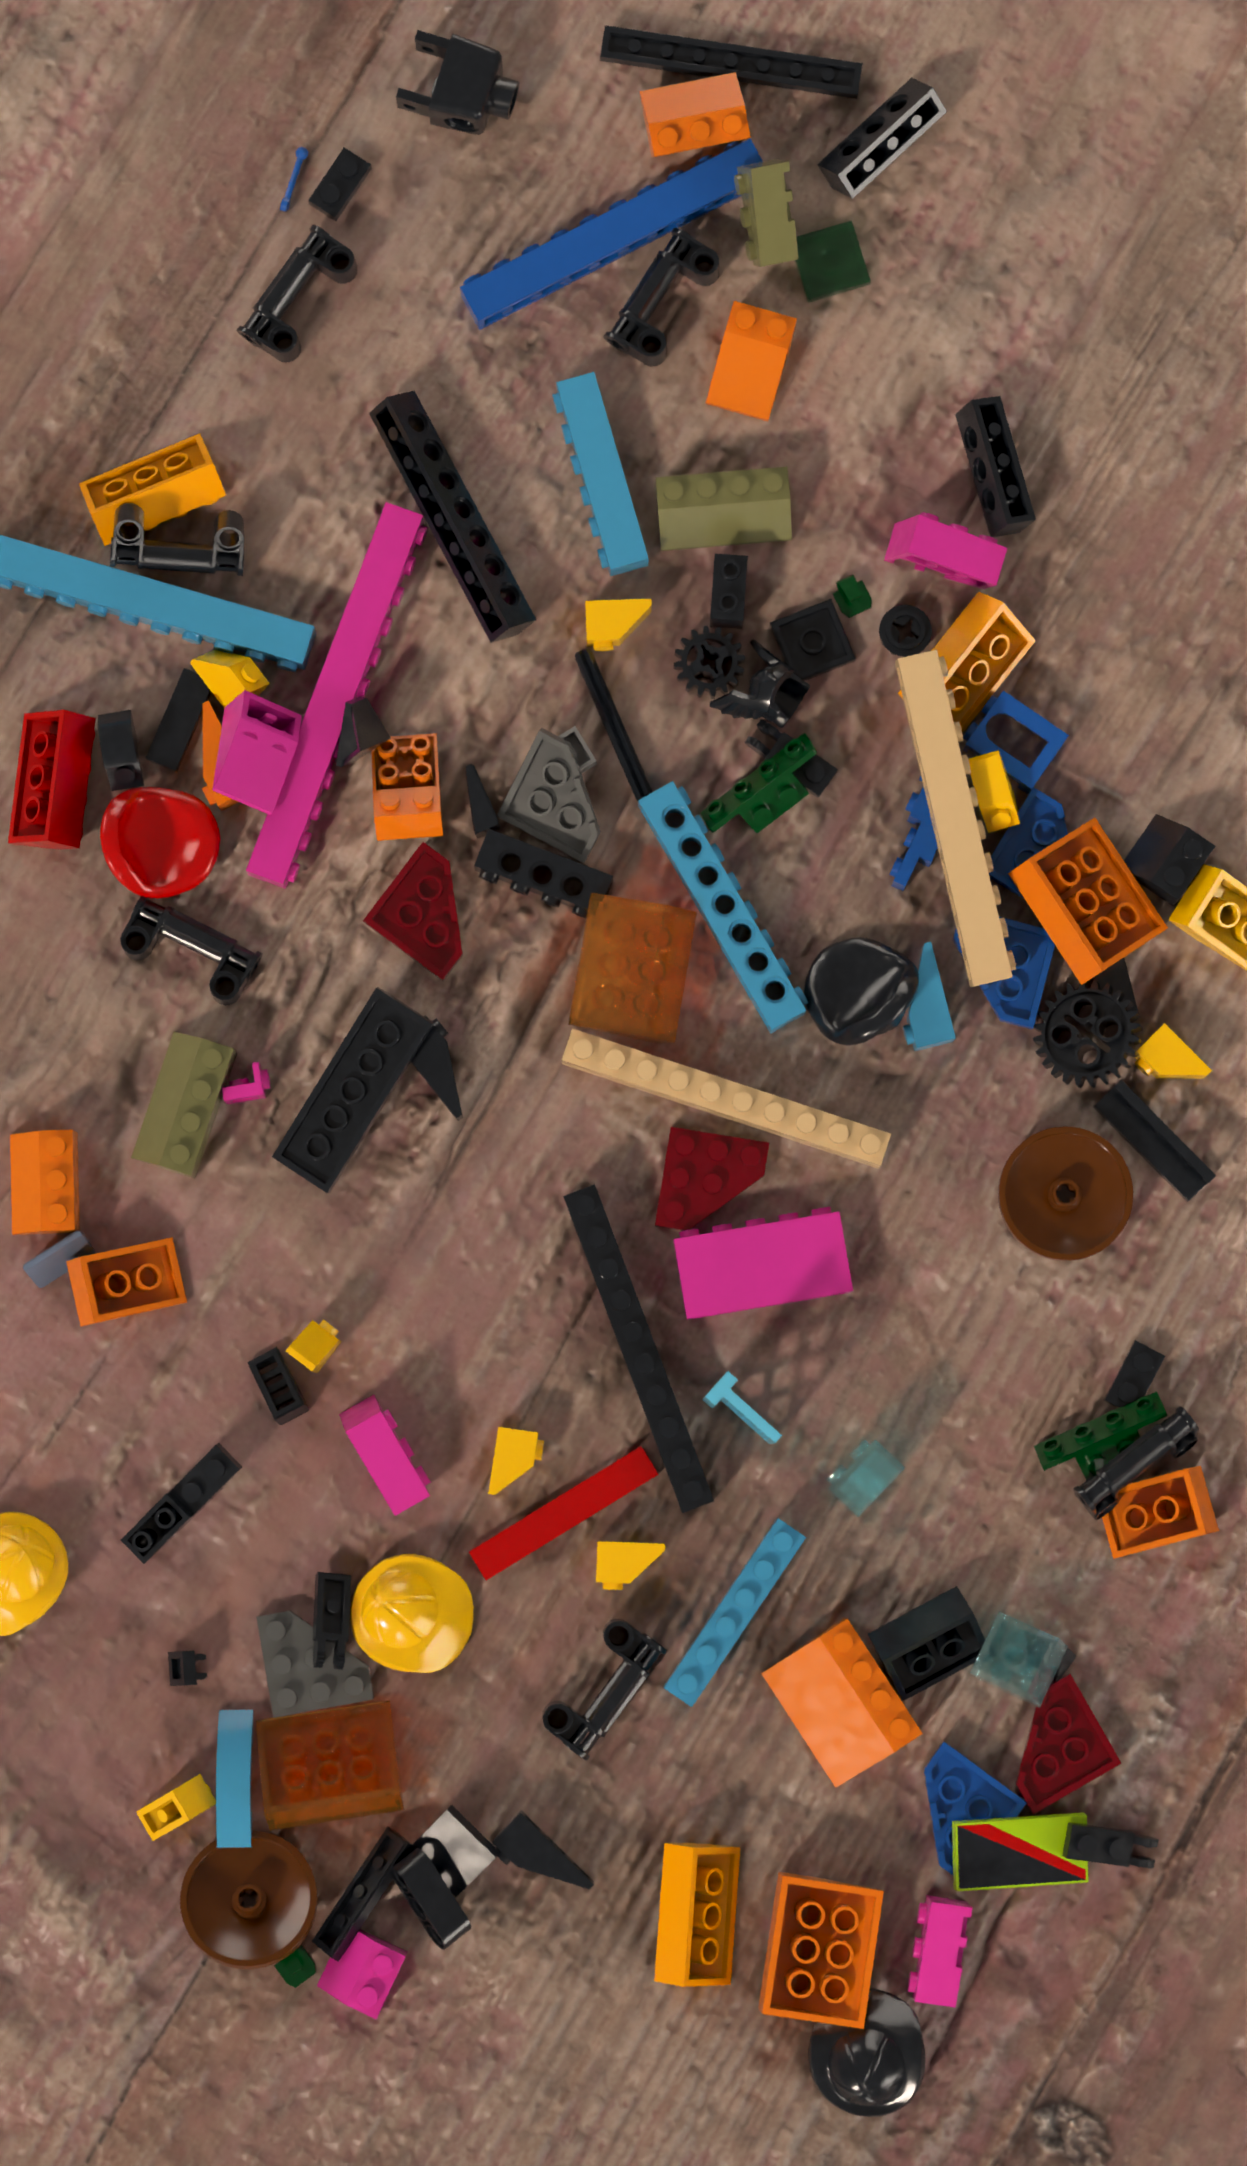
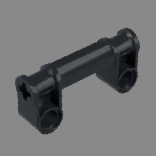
M313 224L309 229L311 233L301 247L294 249L279 273L253 306L254 312L245 325L239 326L237 332L245 340L263 349L281 362H291L299 357L301 344L295 330L280 319L315 270H319L339 284L349 283L357 275L358 267L352 251L334 239L325 230ZM345 259L349 261L345 269L337 270L333 267L338 260ZM289 338L293 340L292 344L286 349L277 347L281 339Z
M679 228L673 229L671 232L673 237L665 249L659 251L641 281L618 313L620 318L610 332L607 331L603 336L614 348L629 354L650 367L658 366L665 361L667 344L664 334L649 325L647 321L677 275L680 273L701 286L714 284L720 275L717 253ZM702 262H709L713 265V268L707 272L699 271L696 267ZM650 342L658 343L661 346L654 353H649L643 348Z
M124 503L116 509L114 514L110 567H115L116 564L137 565L138 569L215 574L216 571L236 572L237 576H243V518L236 511L226 510L220 512L214 521L213 544L211 545L145 540L143 510L136 504ZM126 522H131V523H134L135 525H133V526H126V525H124V523H126ZM230 529V530H234L235 532H233V533H225V532H223V531Z
M143 896L137 901L131 918L120 938L125 954L130 959L136 961L147 958L151 954L160 935H163L218 963L219 965L210 980L209 986L215 1001L222 1005H232L237 1002L249 979L255 973L263 955L259 951L254 953L238 945V940L170 906L165 908L149 900V897ZM134 936H142L146 942L142 949L134 951L128 948L129 940ZM231 981L235 986L233 992L226 996L218 994L216 989L219 983Z
M1179 1406L1175 1414L1165 1419L1161 1424H1156L1111 1461L1099 1468L1095 1476L1089 1478L1081 1486H1076L1073 1489L1075 1496L1095 1520L1102 1518L1119 1503L1118 1492L1169 1452L1176 1459L1189 1451L1198 1442L1199 1428L1188 1412Z
M613 1619L605 1625L603 1639L612 1651L623 1658V1662L584 1715L579 1714L562 1701L549 1703L542 1712L545 1728L586 1761L590 1757L588 1753L598 1739L606 1736L611 1726L644 1681L650 1676V1668L661 1654L665 1655L668 1651L647 1634L641 1633L622 1619ZM615 1626H622L628 1632L626 1641L621 1644H614L609 1640V1632ZM650 1649V1651L648 1652V1654L646 1655V1657L643 1659V1661H641V1659L644 1657V1655H645V1654L647 1653V1651ZM554 1709H562L567 1713V1720L561 1726H553L548 1721V1715ZM590 1732L588 1736L585 1738V1740L580 1744V1742L583 1740L586 1734Z

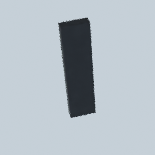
M387 1826L312 1942L329 1957L339 1962L393 1880L390 1868L410 1854L415 1846L397 1831Z

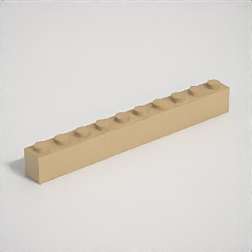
M937 650L898 658L895 661V666L969 985L974 987L1013 978L1011 971L1016 970V963L1012 950H1006L1004 938L1009 937L1005 918H999L996 905L1001 904L1000 894L997 885H991L989 873L993 872L992 859L989 852L984 853L981 840L986 839L985 829L982 820L976 821L974 807H978V799L975 788H969L966 775L971 774L970 764L967 755H961L958 743L963 741V734L960 723L953 721L951 709L956 708L954 695L951 689L946 690L943 678L948 676L944 656L938 657Z
M573 1028L562 1057L563 1065L878 1169L882 1164L891 1137V1133Z

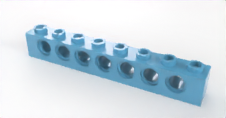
M672 781L638 800V807L771 1034L806 1013L804 1005L808 1004V1001L799 986L793 988L787 978L791 975V972L784 959L781 957L777 960L771 948L775 945L767 930H759L754 919L758 918L754 907L749 900L743 902L737 891L741 889L737 878L732 871L727 874L721 862L725 859L716 843L710 845L704 834L708 830L699 815L694 817L689 810L688 805L691 804V800L682 786L677 788ZM671 813H678L684 818V823L678 828H672L667 825L665 818ZM688 841H694L699 844L701 851L698 855L690 857L683 853L682 846ZM707 869L712 870L716 873L718 879L712 885H705L698 878L700 872ZM721 898H727L733 902L734 909L728 914H722L717 911L715 903ZM742 926L749 930L751 937L748 941L740 943L734 940L732 931L736 927ZM754 955H761L766 959L767 967L762 971H754L750 968L748 960ZM770 984H778L783 988L784 996L779 1000H772L767 997L765 988Z

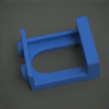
M1002 691L998 698L993 695L990 697L981 711L986 716L979 725L973 722L963 736V739L967 741L963 751L967 753L970 749L980 756L999 750L1007 775L1019 783L1017 788L1029 794L1069 735L1005 691ZM1006 714L1048 742L1030 768L995 745L988 738L986 725L993 716Z

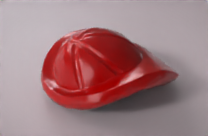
M136 787L128 789L110 801L103 814L100 827L103 855L112 874L128 890L143 897L167 898L197 887L212 871L220 848V830L210 809L198 797L179 790L161 787Z

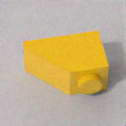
M652 598L585 601L587 647H594L595 651L613 650V646H620L651 613Z
M212 650L192 659L190 662L223 708L244 690L259 696L270 684L253 660L247 656Z
M999 750L969 758L970 775L988 833L1020 824L1016 798Z
M1165 1023L1136 1050L1138 1057H1135L1137 1060L1134 1063L1148 1077L1152 1074L1155 1078L1203 1079L1212 1071Z
M324 1319L320 1324L312 1320L289 1345L286 1352L312 1372L318 1373L342 1341L335 1337L339 1331Z
M498 1427L488 1494H498L533 1468L535 1460H542L544 1440H538V1432Z
M597 1541L596 1582L603 1583V1589L623 1590V1583L630 1584L665 1551V1543Z
M201 1774L139 1809L136 1813L150 1838L154 1841L214 1806L216 1800L212 1795L210 1787L205 1783Z

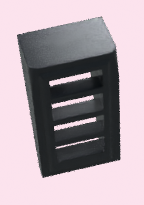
M470 764L466 766L465 774L473 829L478 839L485 836L488 829L497 831L501 826L475 766Z
M277 1347L247 1362L274 1420L279 1425H283L309 1411L307 1403ZM277 1362L278 1367L263 1375L261 1374V1369ZM283 1375L284 1378L267 1386L266 1382ZM289 1387V1392L274 1399L273 1394ZM292 1400H295L294 1403H292V1404H290V1405H288V1406H286V1407H284V1408H282V1409H279L280 1406H282V1405H284V1404H286V1403H288V1402H290V1401H292Z

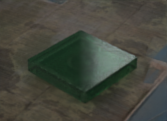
M852 220L796 236L798 259L795 260V264L808 303L870 285L871 280Z

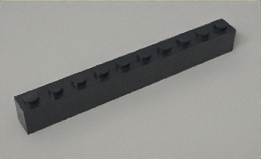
M594 1184L563 1196L681 1512L684 1513L714 1501L596 1186Z

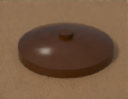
M1054 1127L1030 1136L1009 1156L999 1179L998 1203L1003 1221L1008 1230L1026 1249L1050 1260L1077 1261L1101 1252L1121 1234L1132 1210L1133 1182L1123 1157L1106 1139L1082 1128Z
M252 1831V1848H217V1840L210 1843L192 1861L184 1876L180 1892L182 1920L191 1940L210 1959L224 1966L236 1969L267 1967L293 1953L310 1932L318 1906L317 1886L307 1860L288 1841L274 1834L262 1831Z

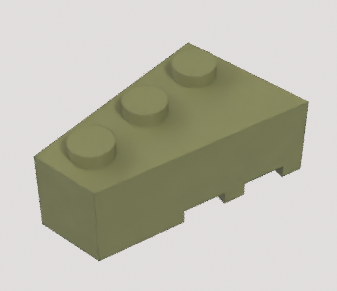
M773 159L738 166V175H734V184L737 194H742L744 208H740V219L743 228L748 229L749 241L745 242L749 261L753 260L755 266L763 267L797 260L798 248L795 220L791 219L789 201H793L791 189L786 190L784 172L790 171L789 161Z

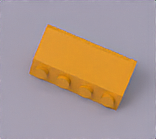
M200 433L79 483L104 546L111 544L114 514L116 509L124 503H133L141 507L144 512V531L155 528L159 523L171 518H180L195 508L214 504L219 498L227 496ZM126 522V523H124V525H126V526H133V525H135L134 523H131V522Z
M979 591L932 649V651L937 650L938 657L944 656L948 670V676L943 677L946 690L951 689L953 692L956 708L951 709L953 721L960 723L962 733L1036 641L1004 602ZM900 690L897 694L903 699L902 692Z
M664 1843L655 1982L681 1987L731 1985L741 1847L698 1843Z

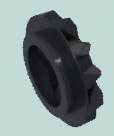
M899 605L890 609L883 616L879 626V635L882 645L892 655L907 657L920 654L928 646L932 635V626L928 616L921 609L912 605ZM912 620L910 632L914 634V637L907 636L899 643L900 632L896 627H904Z

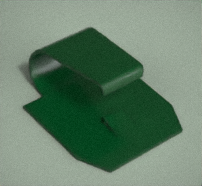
M852 574L836 582L838 591L833 593V596L845 616L851 618L871 608V597L863 580L857 582Z
M302 1945L274 1965L285 1982L294 1988L316 1973L315 1963Z

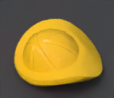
M20 1512L0 1513V1636L14 1634L45 1614L57 1601L68 1576L67 1551L58 1534L44 1521L35 1516Z
M401 1554L380 1561L363 1576L352 1597L350 1623L356 1642L375 1662L394 1670L418 1673L439 1671L447 1667L459 1656L472 1632L474 1607L467 1584L455 1571L430 1557L417 1554Z

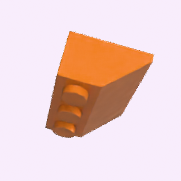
M736 72L639 91L651 157L751 138L745 104Z
M73 1129L41 1130L10 1135L12 1235L73 1233L76 1230L80 1231L78 1133Z

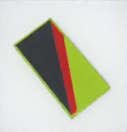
M1083 1812L952 1821L953 1889L955 1891L1088 1883V1861L1067 1859L1062 1856L1068 1822L1087 1825V1815Z

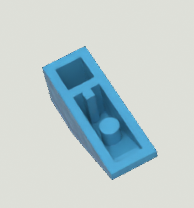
M931 942L924 943L917 968L919 987L913 1001L909 1005L906 1019L907 1025H903L907 1045L913 1044L914 1052L951 1043L956 1039Z

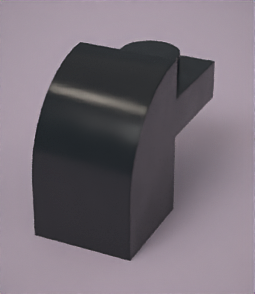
M131 710L98 715L104 767L107 770L111 792L144 786V777L137 748V735Z

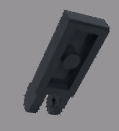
M761 719L756 726L762 733L774 739L776 744L769 750L761 741L751 736H748L745 744L767 760L785 748L793 738L785 732L782 734L777 728ZM814 755L793 773L803 783L808 792L819 798L838 769L818 755Z
M318 1572L315 1575L312 1640L315 1641L313 1648V1666L315 1668H322L325 1662V1642L336 1643L333 1655L334 1669L343 1670L346 1643L349 1641L351 1575Z
M1068 1822L1062 1856L1067 1859L1129 1867V1865L1143 1868H1154L1155 1860L1147 1856L1131 1855L1133 1844L1147 1848L1158 1847L1159 1839L1138 1835L1128 1830Z

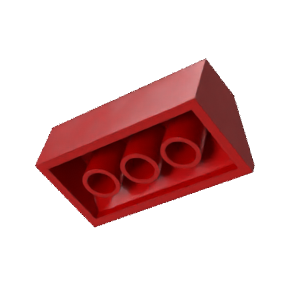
M68 710L24 713L8 837L9 844L59 850L80 848L83 836L84 810L87 804L86 794L91 771V754L95 739L96 718Z

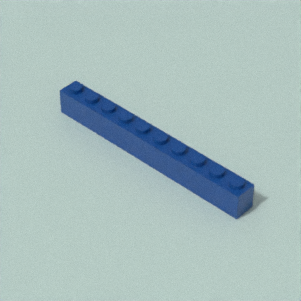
M751 138L744 142H741V140L734 141L724 148L723 153L715 157L707 155L695 163V167L685 172L683 170L675 171L666 178V182L656 187L654 184L644 187L637 193V197L627 202L625 199L613 203L608 208L609 211L602 215L592 214L584 218L579 223L580 226L570 231L568 229L558 231L551 236V241L541 246L533 244L522 251V256L512 261L504 259L495 264L492 271L482 276L480 273L470 276L463 282L464 285L460 287L461 297L478 329L481 330L672 232L674 228H680L739 198L742 194H737L734 184V175H738L737 167L763 162Z

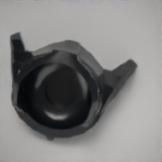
M752 639L750 644L768 666L753 674L749 681L748 694L732 690L726 695L710 701L709 705L711 708L721 710L722 714L732 715L733 718L743 717L744 719L753 718L755 720L763 717L783 728L798 708L810 685L803 681L793 668Z

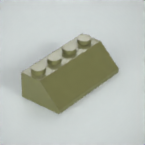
M788 467L656 477L655 479L661 551L792 540Z
M173 1032L131 1156L132 1159L195 1179L223 1097L222 1088L227 1085L237 1056L234 1048L203 1038Z

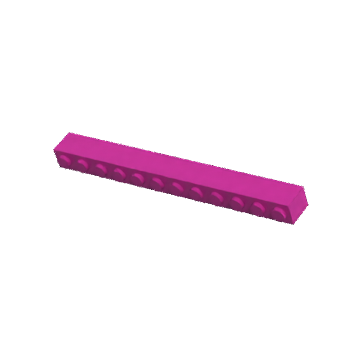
M388 502L384 505L300 726L298 745L273 813L271 815L267 814L246 868L247 874L251 877L286 889L288 882L294 883L300 864L296 863L300 850L305 852L308 848L312 836L308 829L312 820H318L323 808V802L319 801L324 789H330L335 776V771L331 769L338 754L345 703L360 696L365 697L370 683L366 676L370 666L375 668L379 661L382 649L377 647L381 637H387L390 632L393 618L389 616L393 605L398 607L401 603L405 588L401 587L404 576H410L415 566L416 557L412 555L416 544L422 546L426 537L428 527L424 526V517L421 514Z

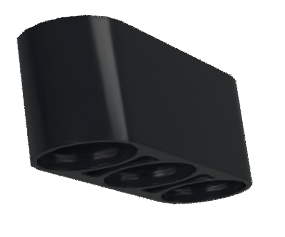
M416 1848L390 1868V1874L430 1938L440 1949L445 1950L471 1929L470 1921L424 1851Z

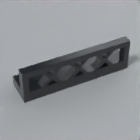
M1122 1080L1093 1106L1186 1202L1190 1201L1206 1184L1216 1177Z

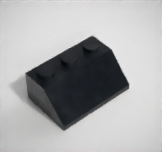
M957 1586L868 1634L902 1702L992 1654L973 1611Z

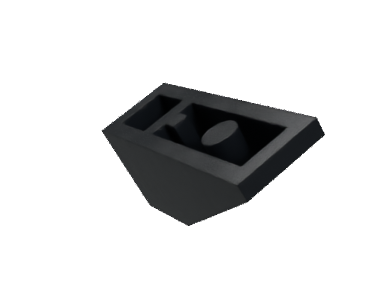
M436 1018L432 1021L435 1024L411 1063L456 1120L459 1121L463 1118L449 1047L444 1038L448 1035V1032Z
M522 1810L492 1841L500 1852L497 1857L506 1865L512 1862L516 1867L589 1890L594 1885V1881Z

